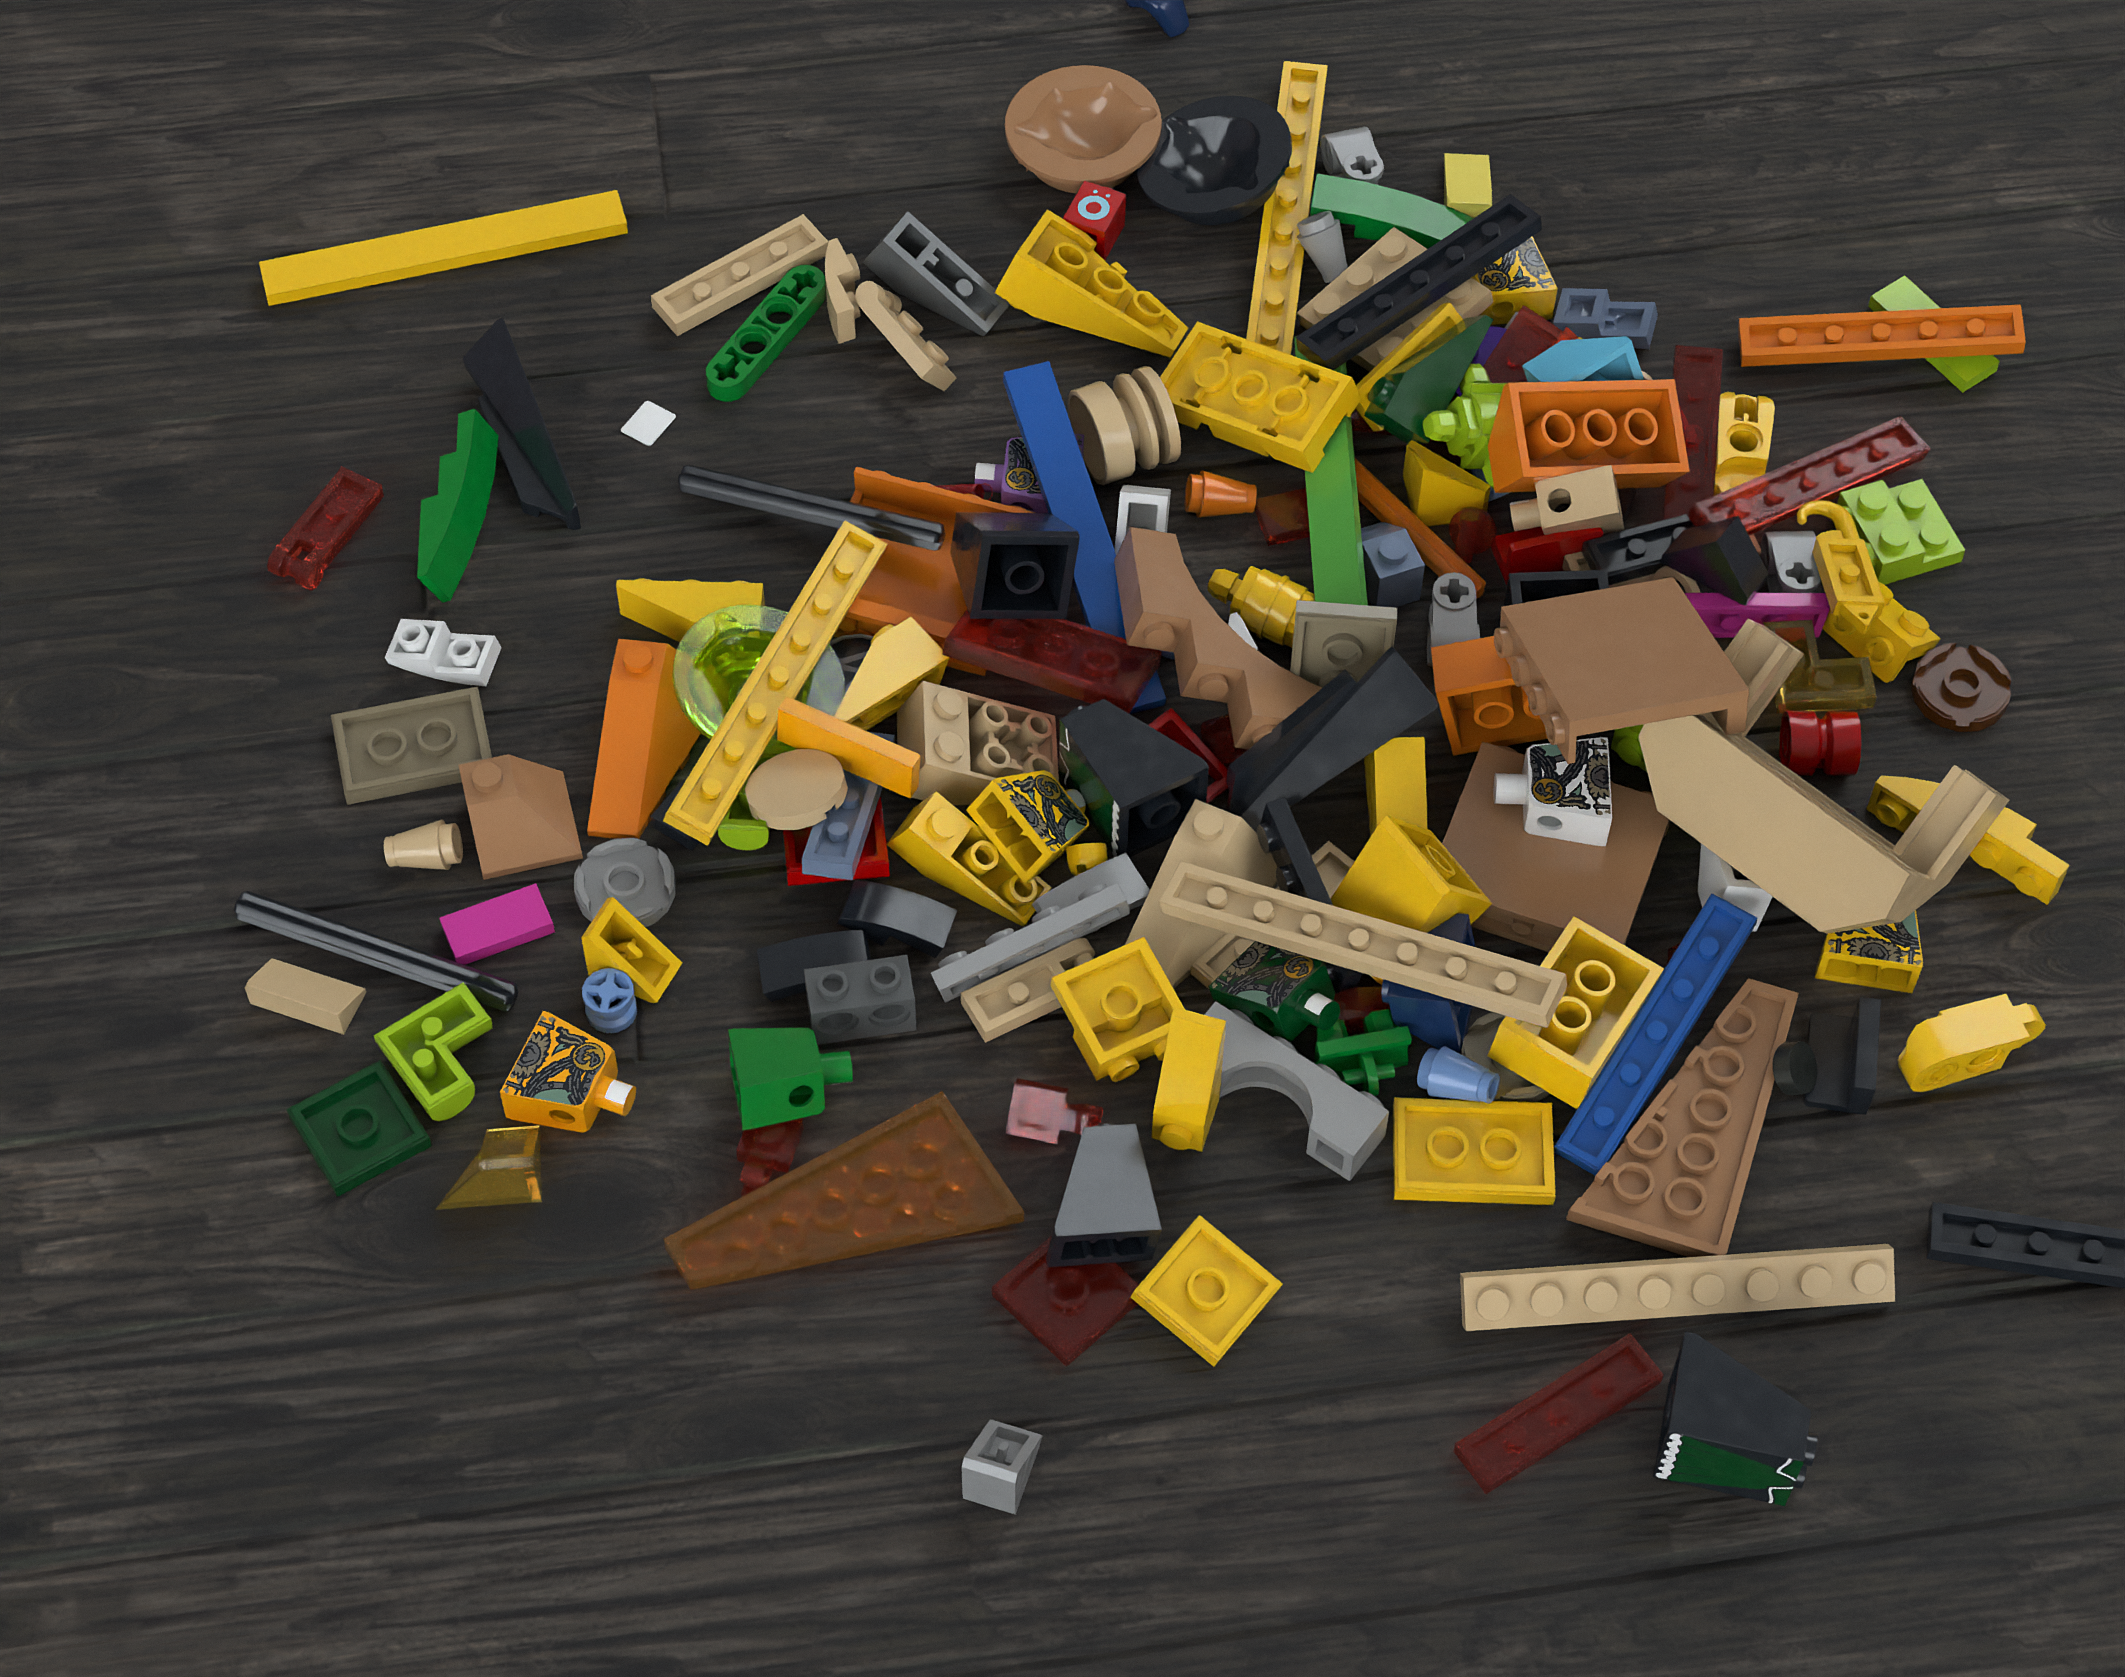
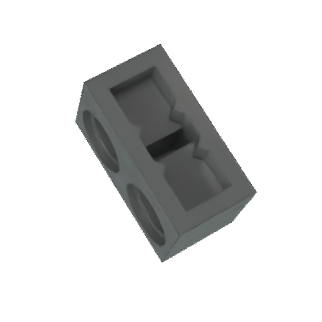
M907 955L804 969L811 1029L814 1030L817 1045L916 1030L915 996Z

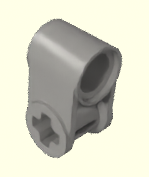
M1364 126L1321 136V157L1325 170L1330 176L1378 185V180L1382 177L1384 171V164L1376 150L1368 127Z
M1813 531L1763 533L1761 539V560L1769 573L1767 578L1769 593H1814L1819 587L1821 578L1812 553L1816 539Z
M1455 572L1446 573L1440 576L1434 583L1432 604L1428 614V666H1433L1431 647L1480 638L1479 624H1477L1475 584L1463 574Z

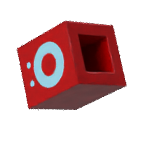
M1084 181L1063 217L1064 220L1088 234L1097 243L1094 251L1104 260H1106L1125 226L1126 194L1109 187Z

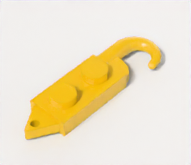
M1809 501L1798 510L1797 522L1803 525L1807 522L1809 515L1819 514L1831 519L1836 530L1822 532L1816 536L1812 551L1832 616H1842L1859 632L1866 634L1873 619L1881 616L1885 601L1865 541L1859 538L1854 520L1848 510L1830 501Z

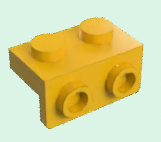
M1878 582L1885 604L1881 616L1873 619L1866 634L1859 632L1842 616H1832L1831 610L1828 612L1822 629L1878 678L1888 683L1896 678L1908 660L1924 656L1929 650L1936 647L1941 638L1929 629V624L1925 618L1916 612L1905 609L1893 598L1892 591L1884 584Z

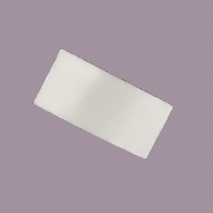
M400 619L385 659L391 665L423 676L460 684L487 686L501 646L495 636L451 633L444 621Z

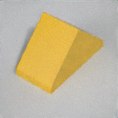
M614 897L606 899L581 937L589 976L600 969L614 968L621 970L630 977L634 986V996L650 1003L658 1002L682 965V962Z

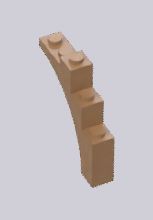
M1136 527L1129 528L1114 559L1127 645L1173 652L1180 695L1227 703L1235 748H1251L1261 738L1271 733L1273 728L1322 689V687L1314 685L1278 666L1245 642L1219 617L1199 591L1183 561L1176 534Z

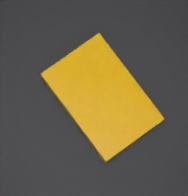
M1394 1097V1200L1553 1205L1555 1201L1552 1103L1492 1101L1488 1104L1482 1101Z

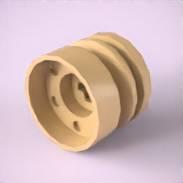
M1143 366L1134 369L1131 376L1125 373L1117 375L1113 381V390L1105 382L1098 381L1070 391L1068 395L1069 420L1074 434H1084V463L1089 474L1097 484L1106 485L1132 476L1135 471V460L1142 468L1150 470L1155 468L1159 462L1168 464L1176 461L1181 455V437L1173 404L1159 375L1151 367Z

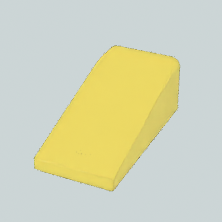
M1444 153V206L1453 208L1473 218L1492 206L1489 155Z

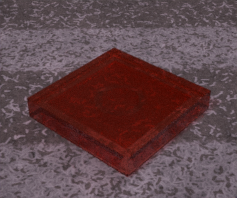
M1049 1237L992 1286V1296L1067 1367L1138 1305L1130 1297L1139 1284L1116 1263L1047 1267L1046 1255L1051 1241V1237Z

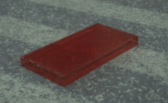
M966 610L944 640L942 655L1091 704L1105 699L1125 712L1130 713L1158 669L1162 651L1129 646L1124 638L1065 619H970L968 610Z

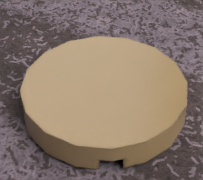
M796 749L772 757L760 764L749 776L745 788L752 816L757 821L759 818L766 821L767 827L777 830H799L820 823L827 818L825 812L834 805L837 810L843 804L848 790L841 763L831 754L816 749Z

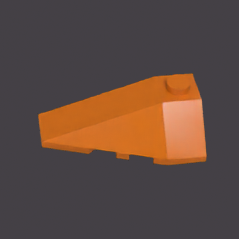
M618 639L608 686L587 828L588 836L613 839H639L651 821V815L666 797L665 790L678 769L683 770L690 758L689 752L700 734L705 735L712 723L720 686V677L669 644Z

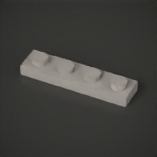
M1117 882L1109 887L1104 883L1092 886L1078 896V902L1063 909H1060L1059 906L1049 907L1036 914L1032 918V924L1016 932L1012 928L1004 929L990 936L985 941L986 946L970 954H967L966 951L956 952L944 958L938 964L940 968L931 972L944 1002L946 1003L960 996L961 992L1130 914L1127 899L1119 883Z

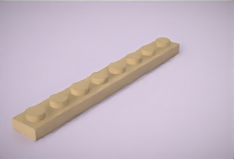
M1181 861L1159 901L1163 914L1548 1028L1567 987L1566 974Z
M1889 1244L1460 1273L1462 1326L1465 1331L1895 1302L1894 1249Z

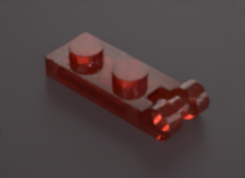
M341 467L272 551L267 563L269 572L283 578L289 575L295 578L297 585L311 591L320 584L324 570L384 497L382 485ZM302 550L309 553L304 561L296 558Z

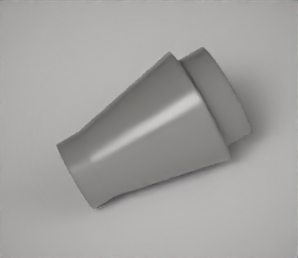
M1323 211L1309 216L1297 224L1300 232L1297 236L1298 240L1322 274L1324 282H1332L1348 268L1340 220L1334 219L1331 211Z

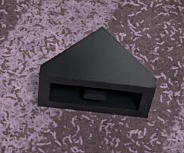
M1739 516L1683 530L1662 554L1660 563L1744 606L1749 603L1763 586L1769 575Z

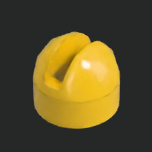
M1084 843L1066 847L1067 863L1070 872L1074 876L1108 860L1105 843Z

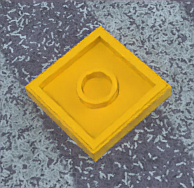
M1199 1215L1134 1290L1130 1298L1215 1367L1277 1293L1283 1283Z

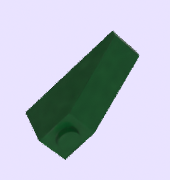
M1487 315L1463 319L1385 374L1384 377H1381L1373 385L1369 393L1368 400L1370 404L1364 416L1406 444H1409L1411 440L1419 444L1429 443L1430 438L1426 437L1424 433L1423 420L1433 411L1447 409L1493 319Z

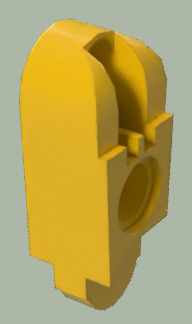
M1724 392L1718 400L1712 425L1710 494L1716 497L1720 506L1729 511L1744 512L1750 510L1761 499L1775 411L1773 400L1765 396H1758L1756 398L1746 394L1735 395L1734 392Z
M2007 994L1942 1010L1937 1017L1926 1019L1916 1025L1909 1035L1906 1047L1899 1055L1897 1062L1913 1091L1924 1092L2000 1069L2013 1049L2022 1047V1045L2039 1036L2045 1029L2046 1024L2034 1005L2024 1003L2013 1006Z

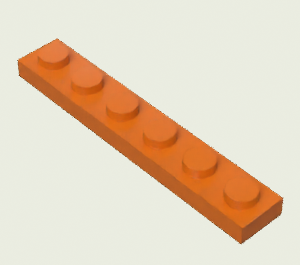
M2021 305L1739 318L1738 324L1741 367L2023 354L2026 344Z

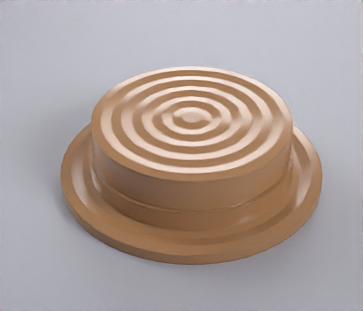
M1087 65L1059 68L1031 80L1014 96L1005 117L1007 143L1011 152L1018 160V164H1022L1026 167V171L1030 170L1047 185L1069 193H1077L1084 181L1109 188L1121 184L1152 156L1159 143L1162 128L1159 106L1145 86L1122 72L1110 68Z

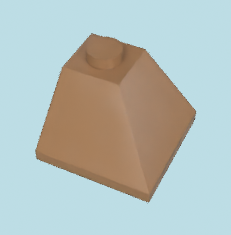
M509 754L458 765L483 880L583 859L563 771Z

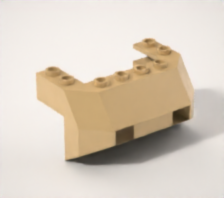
M1748 618L1724 651L1749 689L1746 731L1725 735L1711 712L1644 724L1638 738L1657 811L1820 932L1834 933L1902 922L1950 882L2009 802V799L1966 769L1964 771L1959 766L1954 765L1896 845H1893L1745 737L1804 655V653L1766 626Z

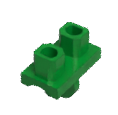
M1389 1009L1370 1012L1364 1016L1363 1029L1365 1034L1348 1037L1344 1020L1339 1018L1328 1030H1321L1317 1027L1314 1064L1328 1066L1347 1085L1361 1083L1362 1090L1373 1096H1378L1379 1093L1378 1080L1395 1077V1067L1408 1065V1045L1412 1041L1408 1026L1399 1027L1395 1025L1391 1010Z

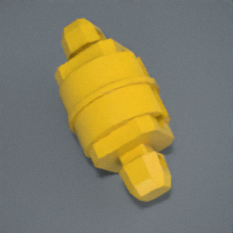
M1253 566L1248 568L1243 580L1239 579V574L1226 569H1216L1207 587L1208 592L1214 598L1225 604L1231 601L1230 614L1237 612L1248 631L1256 634L1257 638H1265L1278 645L1283 646L1285 644L1291 648L1297 600L1315 601V594L1309 592L1308 588L1291 581L1288 576L1284 575L1282 577L1269 570H1260Z

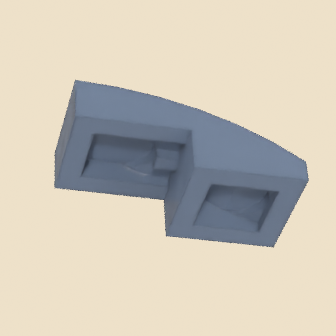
M1563 288L1553 324L1559 331L1583 339L1627 336L1632 341L1634 348L1649 349L1658 313L1655 302H1611L1607 289Z

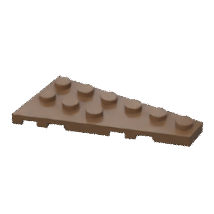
M1748 978L1716 1019L1713 1028L1699 1046L1696 1045L1688 1055L1679 1072L1672 1080L1668 1081L1626 1135L1624 1143L1610 1161L1602 1166L1596 1174L1593 1183L1582 1197H1579L1571 1206L1566 1220L1687 1257L1726 1255L1775 1081L1773 1057L1777 1048L1786 1041L1799 993Z

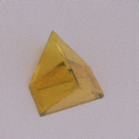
M540 1125L487 1129L481 1149L435 1210L542 1202Z

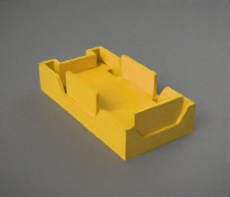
M1198 321L1160 376L1167 389L1179 423L1197 429L1201 423L1209 426L1213 436L1267 457L1270 454L1276 460L1311 473L1315 471L1324 457L1323 448L1343 417H1350L1361 400L1354 380L1350 376Z

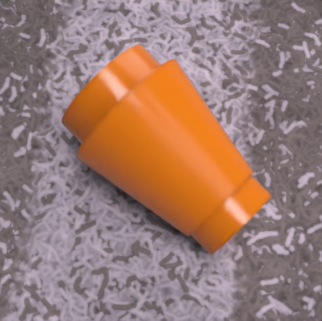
M1203 470L1199 475L1189 474L1185 489V511L1196 513L1197 518L1253 513L1257 496L1256 485Z

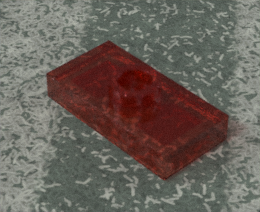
M1306 488L1256 499L1254 511L1268 546L1310 537Z

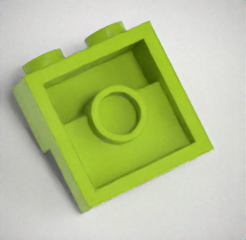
M1923 479L1889 489L1884 480L1840 492L1837 504L1848 510L1852 516L1859 538L1865 541L1878 582L1886 585L1962 562L1965 549Z

